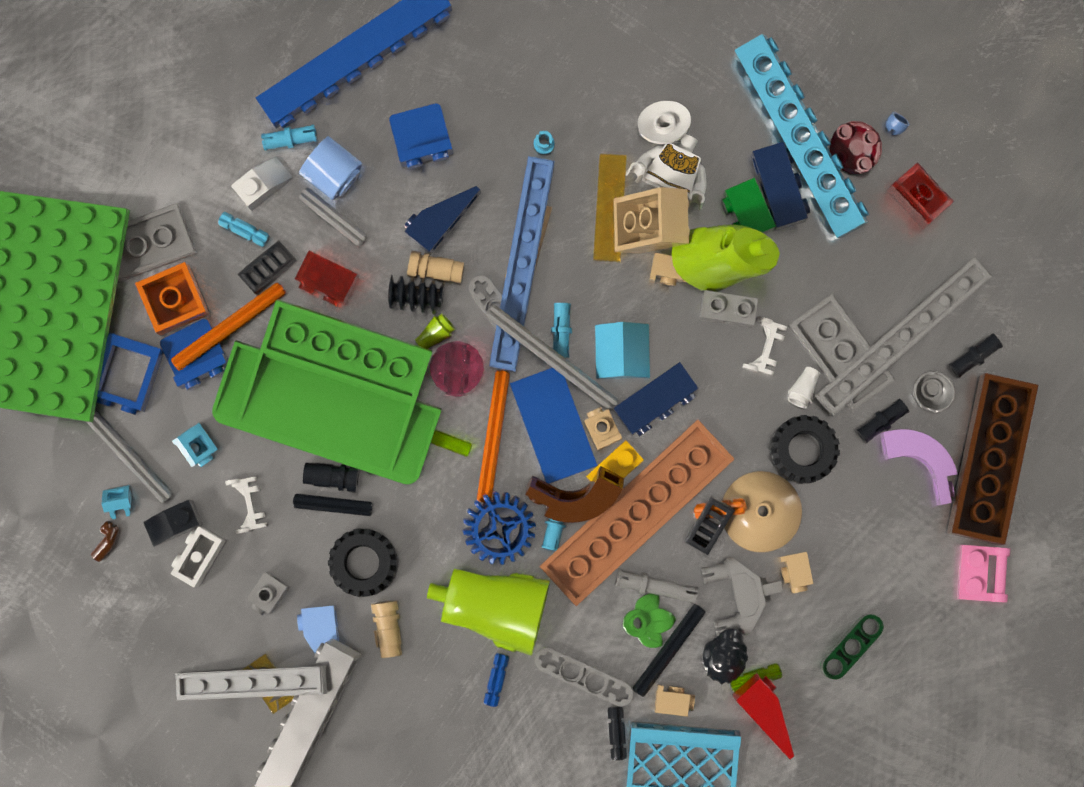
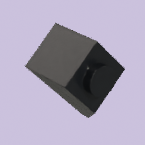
M186 500L163 510L143 522L153 547L198 528V526H203L193 500Z

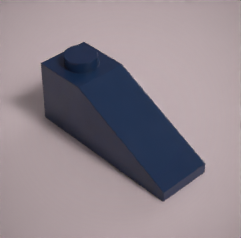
M477 186L472 187L422 210L418 215L413 214L404 225L407 228L404 231L406 236L431 255L479 197L481 190Z

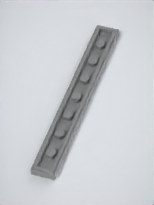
M976 257L972 258L815 395L816 399L831 416H834L993 276Z

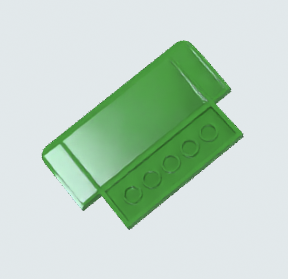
M277 299L261 348L237 340L234 342L212 408V414L215 420L221 424L402 484H412L420 476L442 408L416 400L432 350Z

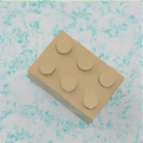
M659 187L613 199L615 252L642 254L689 244V201L687 189Z

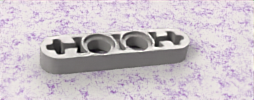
M542 648L535 655V665L544 673L616 706H626L632 700L633 691L626 682L552 648ZM550 652L552 654L551 659L559 662V657L564 658L565 661L560 666L559 674L553 672L556 667L548 664L546 668L541 666L542 661L539 659V656ZM569 663L576 664L579 668V675L575 679H568L563 673L564 667ZM592 675H600L604 679V685L600 690L595 691L589 687L588 680ZM612 680L614 683L611 687L618 690L621 686L625 687V693L628 694V698H622L619 702L616 701V695L612 692L608 693V697L602 694L608 687V681Z

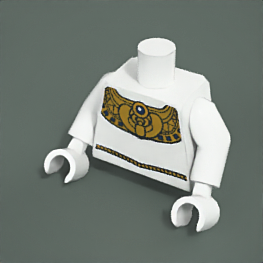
M686 134L681 138L678 146L672 143L665 144L664 146L657 145L642 154L627 170L626 176L629 173H635L638 176L635 180L636 183L640 182L642 178L643 182L655 188L687 189L689 206L690 203L694 202L699 205L698 210H702L707 180L705 168L700 164L701 158L692 153L698 142L694 137Z

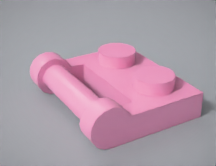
M961 545L957 599L1007 603L1008 594H1005L1007 557H1010L1011 548ZM989 555L997 556L994 593H987Z

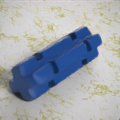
M500 653L495 655L493 662L495 666L491 670L487 686L488 693L485 694L484 704L487 706H498L500 698L498 694L499 692L501 693L506 674L504 670L509 662V656Z

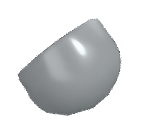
M930 370L921 374L914 383L913 396L918 405L925 410L939 413L948 409L955 400L956 388L949 376L942 372Z

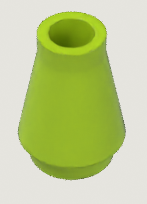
M441 313L438 317L435 315L415 341L420 347L429 349L451 337V333L456 329L450 320Z

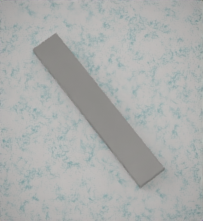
M326 666L175 673L177 701L327 694Z

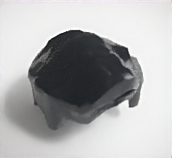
M733 628L726 629L704 646L702 661L707 676L713 681H718L721 685L725 682L729 684L737 680L745 670L746 662L748 661L747 646L743 642L744 638L739 630Z

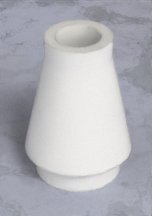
M806 367L801 376L789 389L787 400L803 409L812 404L820 372L814 368Z

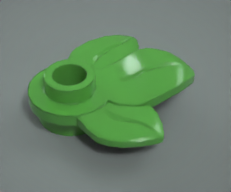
M647 594L636 601L634 610L629 611L623 618L625 632L630 636L638 637L640 642L649 648L661 647L663 640L660 633L671 629L676 621L675 616L671 612L659 608L660 598L656 594ZM635 618L641 621L639 628H636L633 624Z

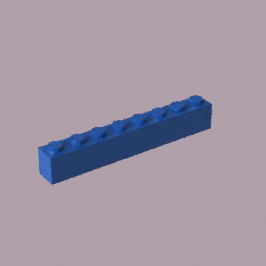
M401 0L255 98L276 129L280 126L285 128L295 121L294 117L302 111L307 113L318 105L316 102L323 97L330 98L340 90L338 87L348 82L350 84L362 76L361 72L368 67L373 69L384 61L383 57L390 52L396 54L406 46L405 42L411 38L418 39L428 32L427 28L435 22L439 25L450 17L449 13L452 12V6L448 0Z

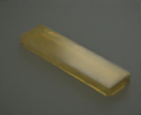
M600 154L593 261L620 263L621 252H615L613 199L624 196L627 155Z

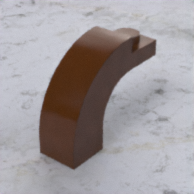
M600 466L594 478L586 487L576 491H564L532 476L527 484L525 495L532 502L546 506L544 516L547 518L568 523L583 522L601 515L614 504L623 490L624 478Z

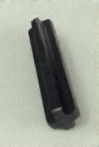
M295 494L293 497V507L297 509L371 516L373 511V503L369 501Z

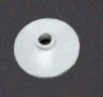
M674 101L653 103L646 107L638 118V129L642 137L656 144H668L681 139L686 135L691 126V116L687 108Z

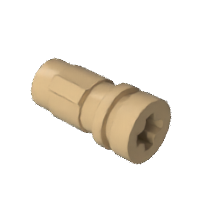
M412 250L407 276L413 278L420 276V279L424 280L428 277L439 281L461 283L464 262L443 257H432L430 253L421 255V252Z
M393 600L371 604L372 614H375L373 622H376L377 630H374L376 647H380L381 658L402 655V641L397 620L400 619V615L396 613V610H399L398 601Z

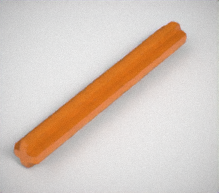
M279 283L273 284L172 357V364L178 371L188 366L276 302L277 299L285 295L283 287Z
M503 370L495 372L477 500L485 503L483 500L484 494H487L490 500H492L510 373Z

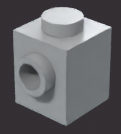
M264 572L247 597V600L251 602L249 607L261 615H264L265 612L272 614L290 586L272 574Z

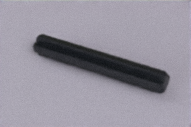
M697 604L691 607L633 686L634 692L642 697L648 693L705 615L706 611Z

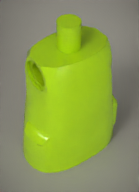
M742 225L690 229L689 244L672 247V262L679 276L700 290L714 292L724 290L747 279L767 274L777 265L780 255L777 244L770 237L758 230Z
M454 569L449 587L430 583L427 599L444 603L441 622L464 627L492 640L498 648L514 653L518 651L532 656L550 580L538 579L532 575L513 573L510 576L479 575Z

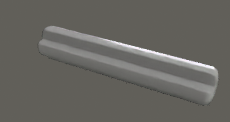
M306 188L302 191L299 199L357 246L364 243L367 238L366 233L311 189Z

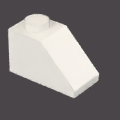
M274 157L251 169L232 184L231 187L248 208L253 211L293 177L277 157Z

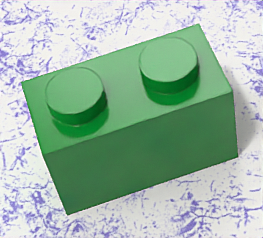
M755 177L724 191L723 195L725 198L721 199L726 213H732L735 220L732 225L750 227L764 234L774 231L776 225Z

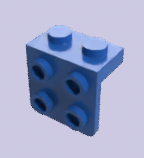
M435 103L390 116L389 121L402 168H417L422 166L423 162L433 160V162L443 161L449 158L448 155L453 154L444 116L439 104Z
M201 319L160 341V346L175 375L173 379L177 387L181 389H193L201 384L200 380L208 376L214 378L223 374L224 368L227 366L228 359L220 343L180 371L171 362L172 357L212 329L209 321L206 319Z

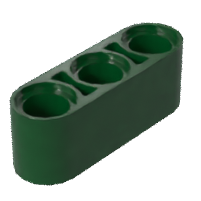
M872 614L862 615L822 659L820 669L824 676L837 680L842 678L882 634L884 625L880 617ZM867 619H873L876 623V630L872 634L865 633L863 629V624ZM849 639H854L858 643V650L850 655L845 650V644ZM832 659H836L840 663V670L834 675L829 674L827 671V664Z

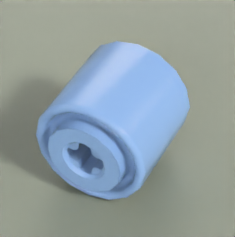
M327 136L306 159L299 174L331 200H335L339 196L342 197L359 177L362 162L330 136Z

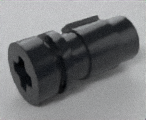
M305 462L302 481L303 484L326 488L335 487L338 488V491L347 489V492L356 493L360 469L351 466L347 467L345 464L333 466V464Z

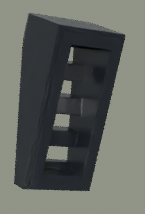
M278 240L237 275L258 296L297 260ZM278 250L287 261L282 264L273 253ZM268 258L278 266L275 271L266 262ZM262 265L270 275L265 277L258 267ZM252 272L261 280L259 284L250 277Z
M711 496L686 537L685 542L709 555L735 509ZM714 505L726 512V515L723 517L710 508ZM709 514L721 521L720 525L706 518V515ZM702 522L715 529V533L702 527ZM697 530L710 537V541L697 535Z

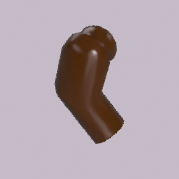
M106 521L100 527V532L105 537L91 552V557L97 562H101L111 551L119 534L117 525L114 526L111 521Z

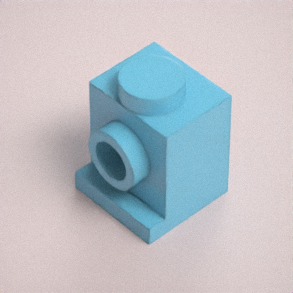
M200 423L192 426L172 440L191 467L196 464L200 467L204 466L214 459L211 454L218 450ZM192 443L198 445L199 451L197 453H194L191 449Z

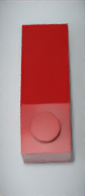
M756 673L732 695L737 703L791 760L794 757L780 702L774 693L777 687L767 676L762 679Z

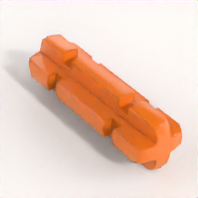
M742 498L733 499V502L731 500L722 501L735 509L733 515H742L747 510L745 500ZM707 503L696 505L694 508L696 519H698ZM714 505L710 508L723 517L726 515V512ZM709 514L706 515V518H708V516H709L710 518H714V517L710 516Z

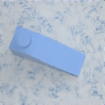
M336 605L301 609V614L297 615L298 630L303 631L304 637L314 653H316L321 643L325 644V642L331 639L339 641Z

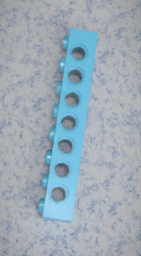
M761 34L735 49V52L837 238H842L869 223L866 219L869 212L862 201L857 202L853 193L856 192V189L850 178L845 179L840 170L844 167L836 154L831 155L827 147L831 143L823 130L821 132L818 131L815 122L818 121L811 107L806 109L802 102L805 96L798 84L793 85L789 76L792 75L788 64L785 60L781 62L776 53L780 50L772 37L768 39L766 35ZM764 58H770L772 66L767 72H762L759 67L761 60ZM782 81L785 86L784 92L781 95L775 96L772 92V86L775 82ZM790 104H794L797 107V115L792 119H788L785 116V109ZM807 127L810 131V138L802 143L798 140L797 135L800 129ZM815 151H820L823 155V161L818 166L812 165L810 157ZM832 174L836 178V185L828 190L823 185V179L825 176ZM840 198H846L849 202V208L844 213H840L836 209V202Z

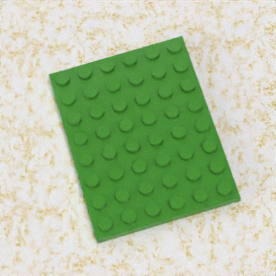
M0 191V408L93 423L130 210Z

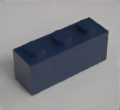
M784 142L752 151L751 158L762 193L776 225L774 230L778 231L806 222L808 219L807 214H810V207L807 199H802L799 191L802 188L801 179L798 173H793L791 163H794V158L789 149L785 148Z
M679 362L614 407L613 411L631 436L637 433L640 437L652 428L650 423L659 417L663 421L674 413L672 408L681 402L684 406L697 396L694 392L699 388L681 362Z

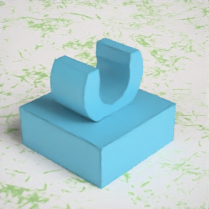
M129 485L103 491L102 508L104 513L109 512L112 519H116V510L120 509L125 511L126 517L130 516L132 493Z

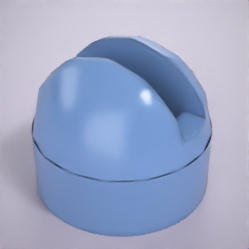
M892 112L886 121V129L888 132L893 129V135L902 134L910 125L902 115L896 112Z

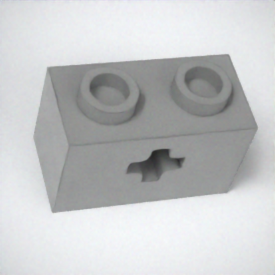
M705 290L702 297L699 320L753 328L758 298Z

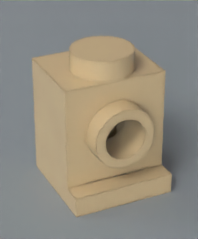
M655 253L649 282L654 283L655 278L661 279V284L676 286V282H686L676 272L672 256Z
M599 407L587 413L588 419L584 420V424L597 451L622 440V436L609 409L603 411ZM598 423H606L607 430L599 432L597 430Z
M807 552L778 557L779 563H785V567L781 568L784 584L789 583L791 592L808 591L807 585L813 584Z
M657 684L654 712L688 717V711L694 710L695 695L684 693L685 688L669 686L668 691H664V686Z

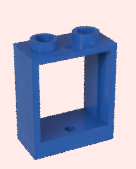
M109 333L96 403L110 407L111 403L114 402L122 405L121 411L136 415L137 410L145 412L164 355L163 350ZM115 347L150 358L136 402L101 391Z

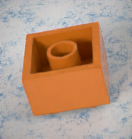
M186 262L135 283L153 328L160 336L210 315L191 268Z

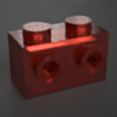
M310 250L295 277L296 282L300 284L299 289L311 295L316 291L324 295L323 301L337 307L338 303L346 305L359 279L357 273Z

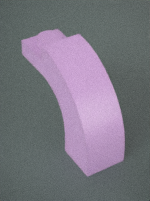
M900 429L880 433L885 460L900 457H911L919 460L928 468L931 474L937 506L952 503L951 498L955 496L952 481L948 482L947 476L957 475V470L950 454L938 441L929 435L914 430Z

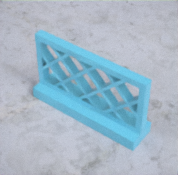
M631 722L626 787H677L681 783L685 787H690L685 780L695 771L706 781L700 787H707L708 785L715 787L712 782L723 773L730 780V787H736L739 748L741 745L740 731ZM636 742L648 743L654 751L641 760L635 753ZM654 744H661V745H660L658 748H656ZM667 745H675L681 752L671 762H668L660 752ZM681 746H687V748L683 750ZM695 747H700L708 756L696 765L687 753ZM708 748H712V749H715V750L712 751V752H710V751L708 750ZM722 749L733 750L732 760L724 767L714 757ZM657 754L666 766L654 775L645 763ZM682 757H685L693 768L681 777L673 765ZM634 758L639 762L635 767ZM712 759L720 770L708 779L700 770V767ZM732 766L730 775L727 770ZM641 767L651 776L644 784L632 783L633 773ZM670 769L679 780L671 786H664L658 777ZM655 781L658 785H651V783Z

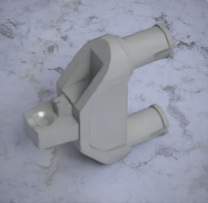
M732 557L726 558L722 564L701 568L702 575L713 573L712 576L703 578L705 585L726 579L731 581L738 609L737 616L713 621L714 628L726 626L724 629L715 630L716 636L730 628L737 629L744 635L750 634L766 602L771 601L770 595L783 592L781 581L767 584L766 577L760 578Z

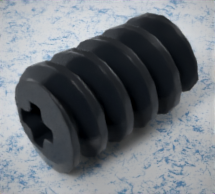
M391 275L388 289L389 308L394 309L397 302H399L400 310L404 311L409 304L411 311L415 312L418 305H420L421 312L426 313L430 306L432 314L436 315L439 309L442 308L445 282L437 289L434 280H432L429 287H426L424 279H421L419 285L415 286L413 277L410 278L408 284H405L403 276H400L397 283H394L393 275Z

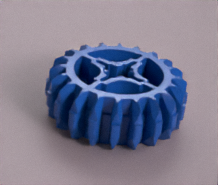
M495 491L493 492V500H490L488 495L484 494L483 500L485 503L481 505L478 500L474 501V505L478 508L476 511L471 508L467 509V513L473 516L472 519H463L464 524L471 526L463 529V534L467 536L472 535L465 540L466 545H473L470 550L473 554L480 552L479 559L481 561H484L489 555L488 560L490 564H494L498 557L500 564L504 565L506 556L509 557L511 562H515L514 553L517 552L520 556H524L525 553L521 547L523 545L527 548L531 547V543L526 538L535 537V533L528 529L536 527V523L534 521H527L533 517L532 511L524 512L528 505L525 502L518 505L520 498L516 495L510 500V494L504 492L502 499H500L499 493ZM504 507L511 509L517 513V516L512 518L511 516L500 517L495 508ZM487 513L489 523L478 533L479 523ZM495 518H496V520H497L499 523H501L502 525H504V526L502 527V531H503V532H502V535H503V537H502L500 534H498L497 531H496V529H497L496 524H497V523H496V521H495ZM517 524H520L519 533L511 543L509 535L513 529L517 528ZM484 539H498L503 548H490L481 543V541Z

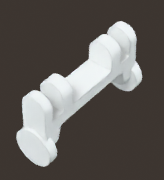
M758 316L757 321L761 322L767 339L762 355L752 363L743 364L742 368L773 376L774 371L765 369L766 365L776 367L777 361L768 358L774 339L784 341L785 336L776 333L777 329L787 331L788 327L775 323L771 319Z
M257 476L225 481L226 486L231 485L245 497L248 514L240 529L235 530L236 534L268 527L267 523L256 524L255 521L256 519L265 518V512L254 514L250 493L259 492L260 487H248V483L258 481Z

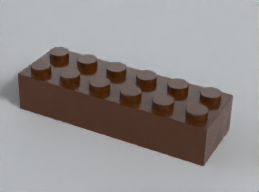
M988 373L980 375L947 534L997 545L1006 544L1038 384Z

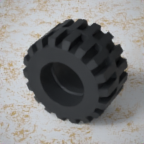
M800 415L790 418L777 428L774 436L771 438L769 453L772 457L771 462L773 466L777 468V472L780 475H783L790 482L809 484L821 480L832 472L831 470L836 466L837 458L840 456V450H838L840 443L839 438L835 436V430L831 429L828 426L829 423L825 420L822 421L816 416ZM809 434L819 443L820 455L813 464L807 466L799 465L791 458L789 444L796 435Z
M354 529L353 531L346 532L334 542L335 545L330 549V558L328 560L329 574L335 581L336 586L340 587L347 594L357 597L373 596L384 591L395 578L394 575L398 568L395 548L388 538L374 530ZM358 547L371 548L379 558L378 570L370 578H356L348 570V556Z

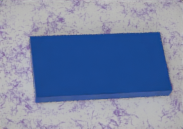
M550 368L510 383L546 483L550 484L597 467L566 379L554 368Z

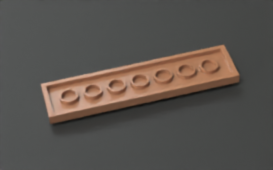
M697 420L623 488L614 504L608 510L590 519L539 567L571 602L577 606L734 460L733 456Z

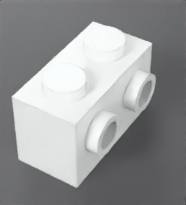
M198 526L197 530L193 529L185 541L188 545L184 552H179L171 565L174 568L171 574L190 586L199 588L226 540L204 527Z

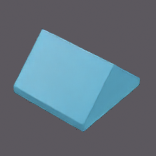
M616 322L595 325L596 379L650 378L649 324Z

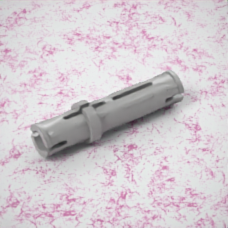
M618 570L615 584L617 587L638 590L639 594L643 595L647 592L692 602L693 604L696 602V593H698V587L696 586L693 587L648 577L649 574L647 573L639 575Z

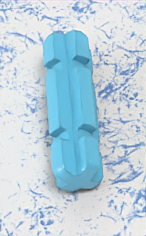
M223 212L218 220L220 226L226 229L230 228L232 232L249 241L252 239L255 244L264 247L269 239V234L261 229L256 230L255 226L239 218L234 219V216L227 212Z

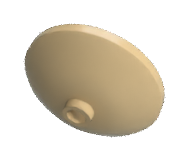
M765 471L752 472L738 478L727 489L722 501L731 500L733 502V499L742 498L747 506L744 514H732L724 528L729 537L742 548L753 552H770L786 545L798 531L802 519L801 501L795 488L783 477ZM760 506H765L768 509V513L764 517L758 514Z

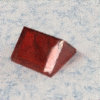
M918 162L887 190L923 230L954 202Z

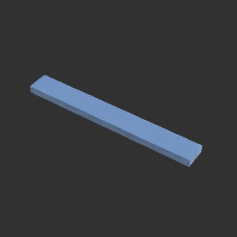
M528 156L500 309L522 326L525 324L555 162ZM498 325L496 326L489 367L516 372L521 343Z

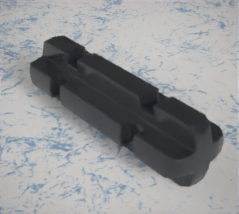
M620 706L610 707L607 712L608 719H611V723H608L610 745H613V749H610L611 759L616 761L624 760L627 758L626 748H623V744H626L625 724L621 720V718H624V710Z

